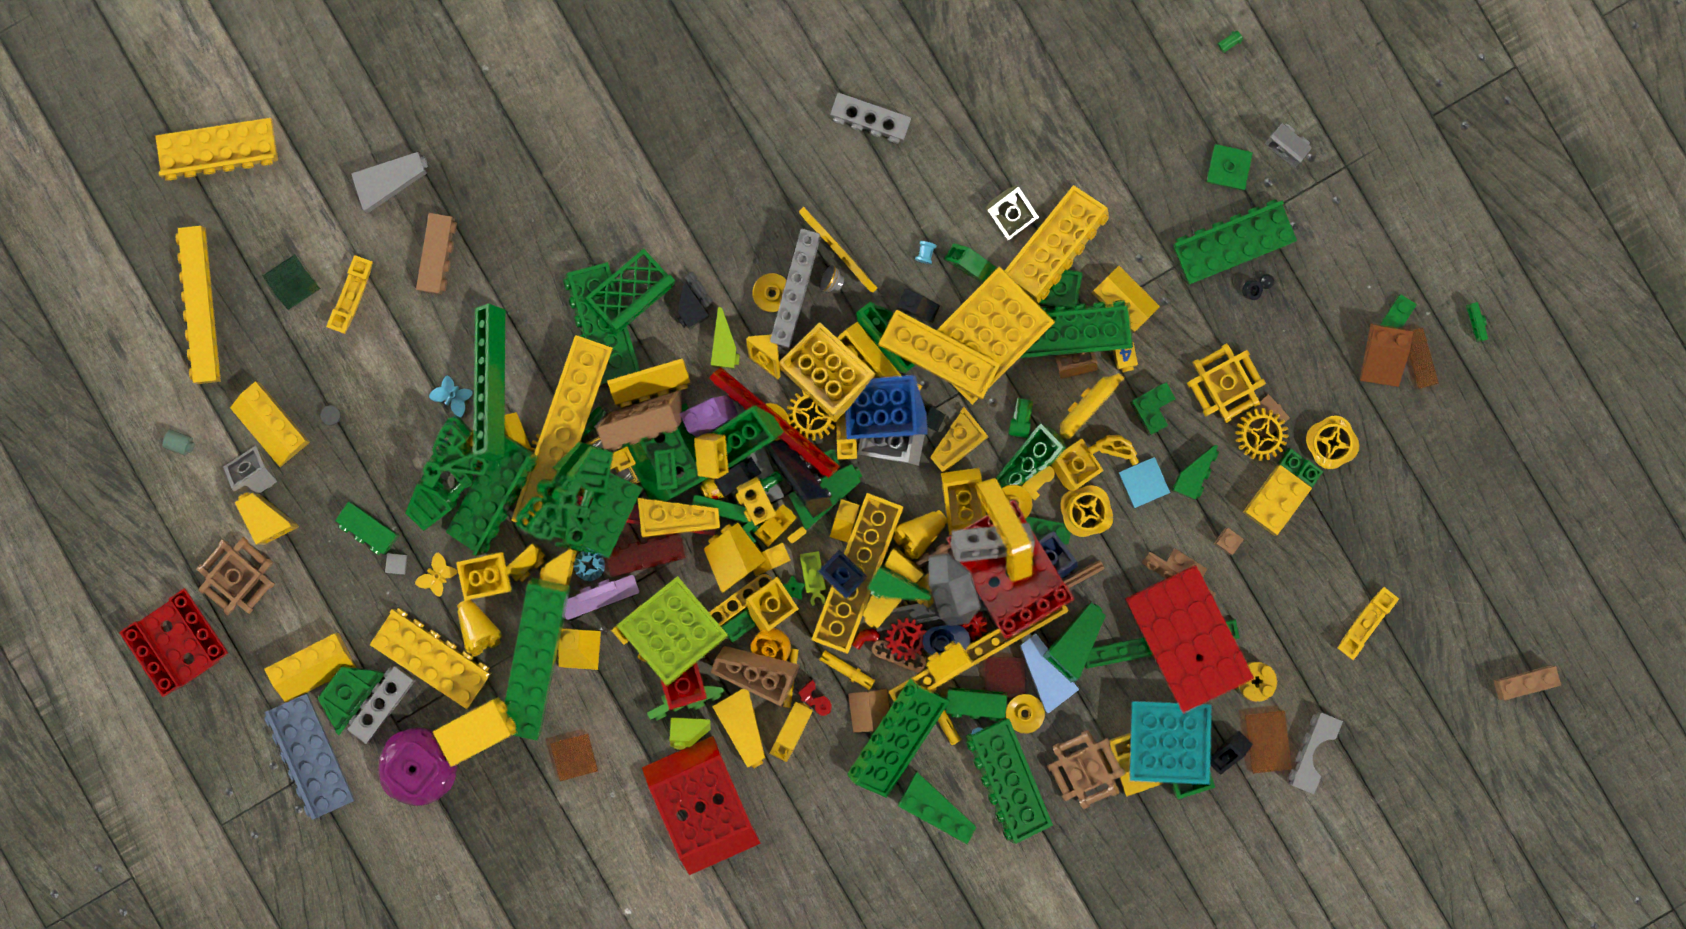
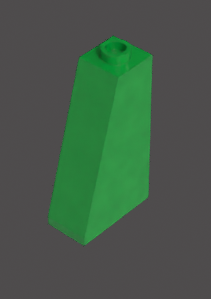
M851 464L836 471L829 478L826 476L820 479L822 481L821 487H826L832 495L830 501L833 506L812 518L795 492L789 494L806 530L812 527L861 482L859 478L862 475L858 467L854 468Z
M1092 602L1084 606L1043 655L1071 683L1080 678L1106 616L1102 612L1101 607Z

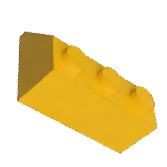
M1120 266L1092 291V294L1100 302H1105V305L1113 304V301L1125 300V303H1130L1129 313L1132 334L1160 307Z

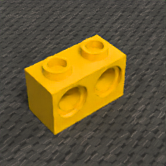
M758 477L736 487L738 493L735 495L740 505L744 503L747 509L744 513L749 522L753 520L754 524L757 525L776 515ZM750 489L755 491L754 496H745L746 491ZM756 507L764 508L761 514H755L754 509Z

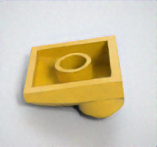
M1083 439L1065 449L1054 463L1051 464L1064 487L1072 492L1104 471L1094 455H1091L1088 446Z
M531 544L506 567L507 574L512 576L516 582L519 580L523 582L531 575L529 572L534 567L538 569L546 562L544 560L546 556L537 544Z

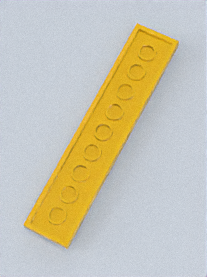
M575 335L534 453L538 456L535 461L536 466L526 477L527 482L521 490L511 521L516 522L517 515L531 498L535 496L542 498L537 493V484L543 479L552 481L557 473L552 467L578 442H581L613 349L612 347ZM537 501L534 504V510L539 511L542 507L541 501ZM524 518L523 522L527 525L528 521L526 518Z

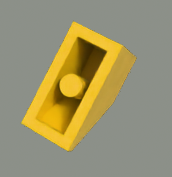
M841 499L830 533L831 538L848 543L860 505Z
M778 544L761 552L766 561L754 569L753 572L755 576H759L791 561L784 544Z

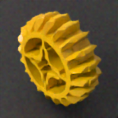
M803 390L804 396L802 397L796 393L795 396L798 400L790 399L794 407L787 406V409L792 411V413H787L788 417L793 418V420H790V425L795 424L794 428L796 430L799 429L801 434L805 433L804 437L807 439L809 434L812 435L813 441L816 439L815 434H819L820 439H823V431L826 435H829L830 432L827 428L829 427L834 430L835 426L831 422L836 423L838 419L835 421L829 415L819 412L818 404L814 401L809 408H799L798 406L804 400L810 399V397ZM814 405H816L815 413L819 416L817 418L814 417L811 420V424H809L810 416L805 412L811 411L810 409H813ZM796 413L807 418L806 429L798 423ZM816 420L827 421L823 427L811 430Z
M1265 408L1261 409V414H1259L1258 409H1254V416L1247 412L1246 414L1249 419L1241 417L1240 419L1244 422V425L1238 423L1237 427L1242 428V430L1235 431V434L1241 435V438H1237L1236 442H1243L1239 449L1246 447L1244 455L1252 452L1250 455L1251 459H1254L1256 454H1258L1259 461H1262L1263 455L1266 460H1270L1269 453L1276 457V449L1279 452L1283 451L1279 445H1287V442L1282 441V437L1288 438L1289 436L1282 433V431L1288 430V427H1281L1285 420L1277 421L1280 417L1279 414H1275L1272 417L1273 410H1269L1266 415ZM1265 418L1259 428L1249 426L1254 420ZM1270 421L1276 427L1277 437L1269 432ZM1261 429H1264V433L1270 438L1262 437V440H1260V436L1253 432V430L1261 431ZM1246 432L1251 433L1255 438L1253 448L1247 441ZM1267 440L1274 442L1273 446L1269 449L1258 451L1263 442Z

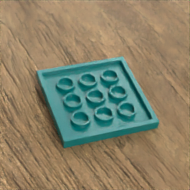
M1132 702L1129 781L1210 784L1211 705L1201 704L1183 713L1178 703Z

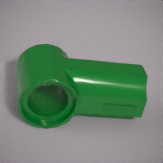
M1017 398L1008 435L1028 439L1033 401Z

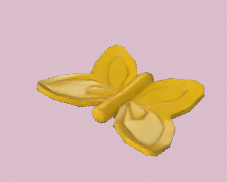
M438 552L432 558L431 565L433 570L429 568L427 572L430 574H423L418 577L415 585L424 589L430 588L435 595L441 596L443 583L447 582L446 578H452L458 572L455 568L446 566L444 557Z

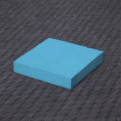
M1155 457L1119 472L1134 508L1170 493Z

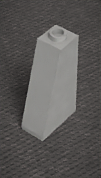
M419 152L351 173L363 211L366 213L371 212L427 174L425 168L428 167L425 156H421Z

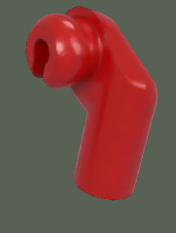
M875 629L862 630L853 641L852 646L860 650L865 641H878L880 634Z

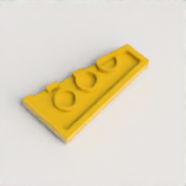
M638 498L642 537L720 528L718 508Z

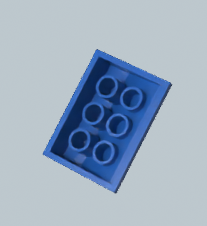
M915 375L872 378L845 412L847 439L928 434L926 411Z

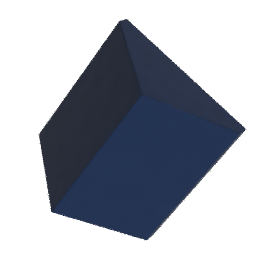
M840 550L818 571L846 599L868 577Z

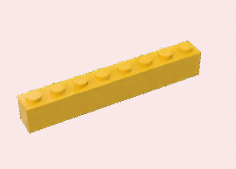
M203 226L178 228L176 243L180 247V253H178L177 257L182 267L179 277L184 287L181 297L186 308L183 311L184 321L187 322L188 330H185L186 341H189L190 348L187 349V357L191 361L189 377L195 384L221 382L206 228Z

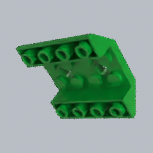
M686 403L681 405V413L689 410ZM682 417L677 430L670 433L662 432L665 434V441L663 443L655 442L654 438L648 439L644 437L635 444L630 445L629 442L622 444V449L628 447L636 463L632 468L650 500L668 502L673 497L709 478L698 476L696 450L694 447L695 438L697 437L687 431ZM675 449L676 467H682L684 475L677 478L678 489L658 490L654 451Z

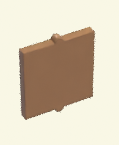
M1269 394L1260 401L1259 406L1253 407L1249 411L1254 416V409H1258L1259 414H1261V409L1265 408L1266 415L1269 410H1273L1272 417L1275 414L1280 415L1277 421L1284 419L1286 422L1290 418L1281 408V404H1277ZM1265 418L1256 419L1250 425L1252 428H1259ZM1270 421L1269 432L1272 435L1276 431V427ZM1261 429V431H1256L1261 437L1269 438V436H1266V434L1264 433V429Z

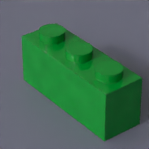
M348 502L335 520L339 523L338 528L346 533L348 531L352 532L355 535V540L361 544L365 542L371 546L370 550L377 555L381 553L387 554L400 536L353 502Z
M949 687L947 699L950 702L947 705L946 713H950V716L962 717V715H970L972 719L989 717V720L1001 721V718L1005 719L1007 692Z

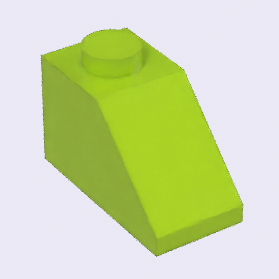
M671 718L670 747L675 749L691 747L711 730L710 719Z

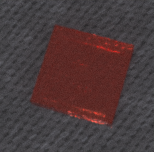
M986 658L985 690L1007 692V697L1025 694V658Z

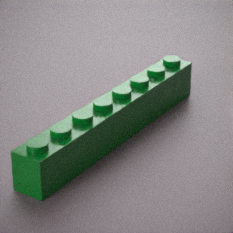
M489 303L475 308L473 456L493 461L504 457L506 310Z

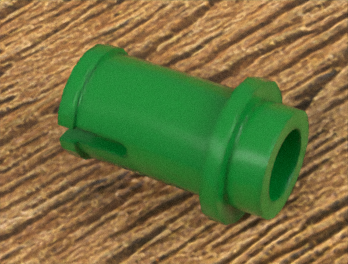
M1238 30L1232 31L1231 35L1217 44L1221 51L1225 53L1235 45H1240L1243 37Z
M776 470L766 478H760L759 481L764 491L769 492V489L782 482L783 478Z

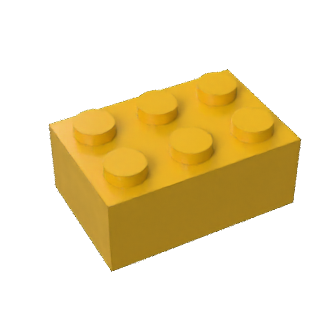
M1278 465L1242 513L1273 536H1277L1312 488L1283 466Z

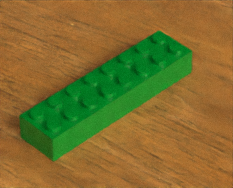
M531 578L528 583L505 698L506 712L516 725L515 730L517 733L513 734L514 736L537 741L541 735L570 586Z

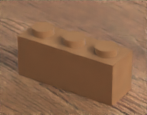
M1546 666L1493 680L1498 699L1508 700L1561 686L1556 666Z

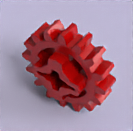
M905 617L904 622L897 619L898 624L891 623L893 629L886 630L890 634V636L885 637L886 641H890L886 647L893 648L890 653L892 655L897 653V659L904 656V659L907 661L910 655L915 659V653L922 654L920 648H924L922 642L926 630H920L922 624L915 625V619L909 622L907 617ZM905 626L913 627L916 631L910 632L906 630ZM899 629L898 637L893 640L895 632ZM903 631L905 632V634H907L908 637L911 636V638L909 639L910 647H908L905 641L901 642V640L904 639ZM919 638V643L914 649L913 644ZM896 647H905L907 652L900 651Z

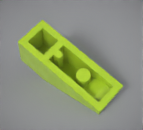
M718 307L711 366L735 369V365H739L740 354L737 353L722 307Z

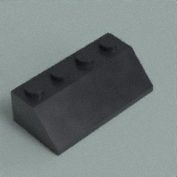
M785 441L770 442L765 445L772 461L812 518L833 506L830 501L832 495L826 487H821L822 481L816 473H811L812 467L808 462L801 459V455L797 451L792 450Z

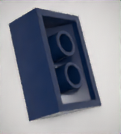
M1054 531L1039 541L1060 578H1063L1078 567L1076 559Z

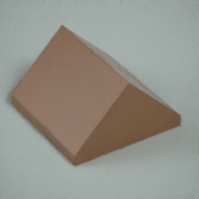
M887 688L848 693L853 733L876 731L890 709Z

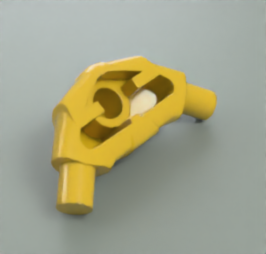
M1106 435L1104 438L1096 441V444L1088 447L1091 455L1100 451L1101 453L1121 457L1125 460L1129 459L1132 466L1139 463L1136 457L1137 452L1132 446V442L1121 435Z

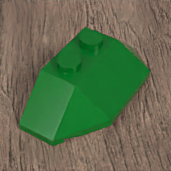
M869 302L856 312L860 326L896 370L906 373L916 366L878 345L894 314L892 311Z

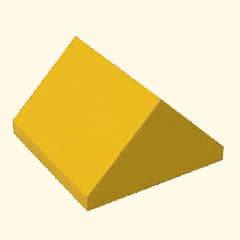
M772 334L749 336L746 339L749 359L776 379H779L781 376L778 344L770 342Z

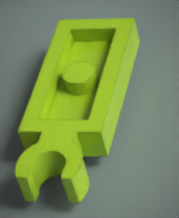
M819 551L800 554L806 593L812 592L813 594L810 600L812 606L815 605L814 599L816 597H820L822 604H825V597L820 592V590H826L824 577L818 572L822 568Z

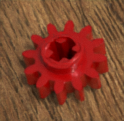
M981 611L975 614L968 624H961L959 626L965 628L972 641H975V636L981 638L982 632L987 631V618L983 617V612Z

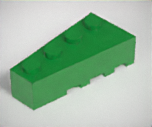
M916 770L898 803V807L968 844L977 828L976 825Z

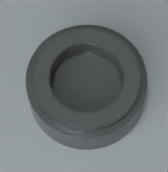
M329 405L322 409L320 417L325 424L335 425L341 419V412L337 407Z

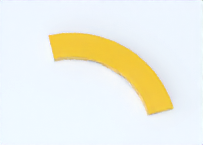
M805 207L800 209V215L820 234L822 239L845 262L870 292L878 289Z

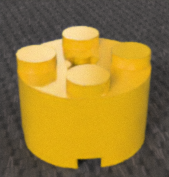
M1247 662L1254 678L1256 676L1260 682L1256 686L1252 684L1251 680L1237 687L1236 690L1248 700L1264 701L1271 697L1276 690V674L1265 663Z

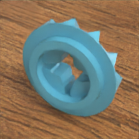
M582 551L575 558L573 566L575 573L581 579L593 581L603 574L605 561L601 555ZM592 558H594L592 565L595 568H597V570L589 569L585 573L586 566L584 565V563H582V561L589 562L590 560H592Z

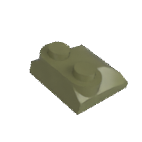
M1018 186L1006 189L990 201L985 208L987 214L993 219L1007 240L1039 218Z

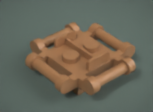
M245 537L234 548L224 539H221L215 551L203 565L200 564L197 568L206 577L205 582L198 591L201 594L205 593L219 605L227 616L234 611L237 605L250 614L254 610L255 604L269 588L272 589L275 585V582L264 574L274 562L270 558L266 559L252 547ZM241 549H244L262 566L257 569L239 553ZM224 551H227V554L221 559V561L216 565V567L211 572H209V568L215 563V561L221 556V554ZM260 579L263 584L246 603L242 599ZM213 585L215 588H217L228 599H230L231 602L228 604L223 598H221L217 593H215L210 588V586Z
M1088 730L1067 742L1053 745V751L1059 760L1047 765L1048 770L1052 772L1063 794V800L1067 801L1078 796L1083 809L1110 795L1115 796L1119 794L1114 779L1125 774L1124 769L1120 768L1109 746V739L1105 738L1095 742ZM1084 742L1088 745L1068 755L1064 752ZM1101 748L1103 749V751H1104V753H1105V755H1106V757H1107V759H1108V761H1109V763H1110V765H1111V767H1112V769H1113L1114 772H1112V770H1111V768H1110V766H1109V764H1108V762H1107V760H1106V758H1105V756H1104V754H1103ZM1063 766L1074 790H1069L1058 767ZM1107 783V789L1089 797L1086 796V791Z

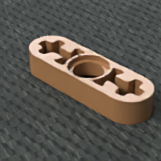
M878 640L872 645V652L876 657L914 672H920L926 666L925 658L915 653V659L913 660H916L918 657L921 658L920 662L923 663L917 669L913 668L914 664L908 662V666L904 665L905 659L900 662L895 661L891 653L890 658H886L888 653L881 652V654H878L875 646L883 643L884 648L889 650L890 648L886 647L889 643L887 641ZM896 647L901 651L907 652V649Z

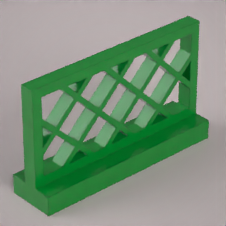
M643 249L585 297V299L617 335L675 286V279L668 275L649 253ZM644 256L649 261V268L637 267V260ZM625 270H634V280L622 279L623 272ZM637 271H648V281L636 280ZM650 271L659 272L663 278L659 281H650ZM611 282H619V292L608 291V285ZM622 283H634L633 293L622 292ZM636 284H647V291L644 294L635 293ZM597 294L605 295V304H596L592 298ZM607 295L619 296V304L607 305ZM621 296L633 297V303L629 306H621ZM607 308L618 309V316L611 320L606 315Z

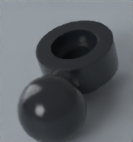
M1263 274L1259 278V282L1248 280L1242 289L1244 297L1250 300L1259 299L1263 289L1273 287L1274 278L1270 274Z

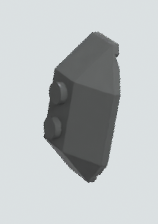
M948 553L929 556V585L940 619L949 626L968 624L981 607L971 572L961 563L954 560Z

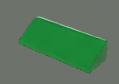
M695 495L692 505L718 508L719 516L749 522L744 513L747 510L744 506Z

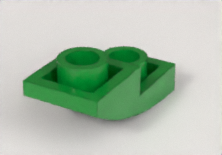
M1291 448L1287 449L1278 462V465L1283 466L1310 487L1314 486L1324 472Z

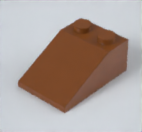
M1371 323L1360 381L1399 387L1410 352L1413 331Z

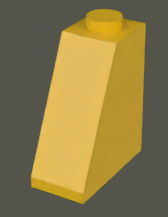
M795 702L769 754L785 762L788 761L813 712L808 705Z

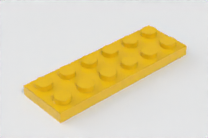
M897 309L878 344L981 400L984 398L1000 366L999 363Z

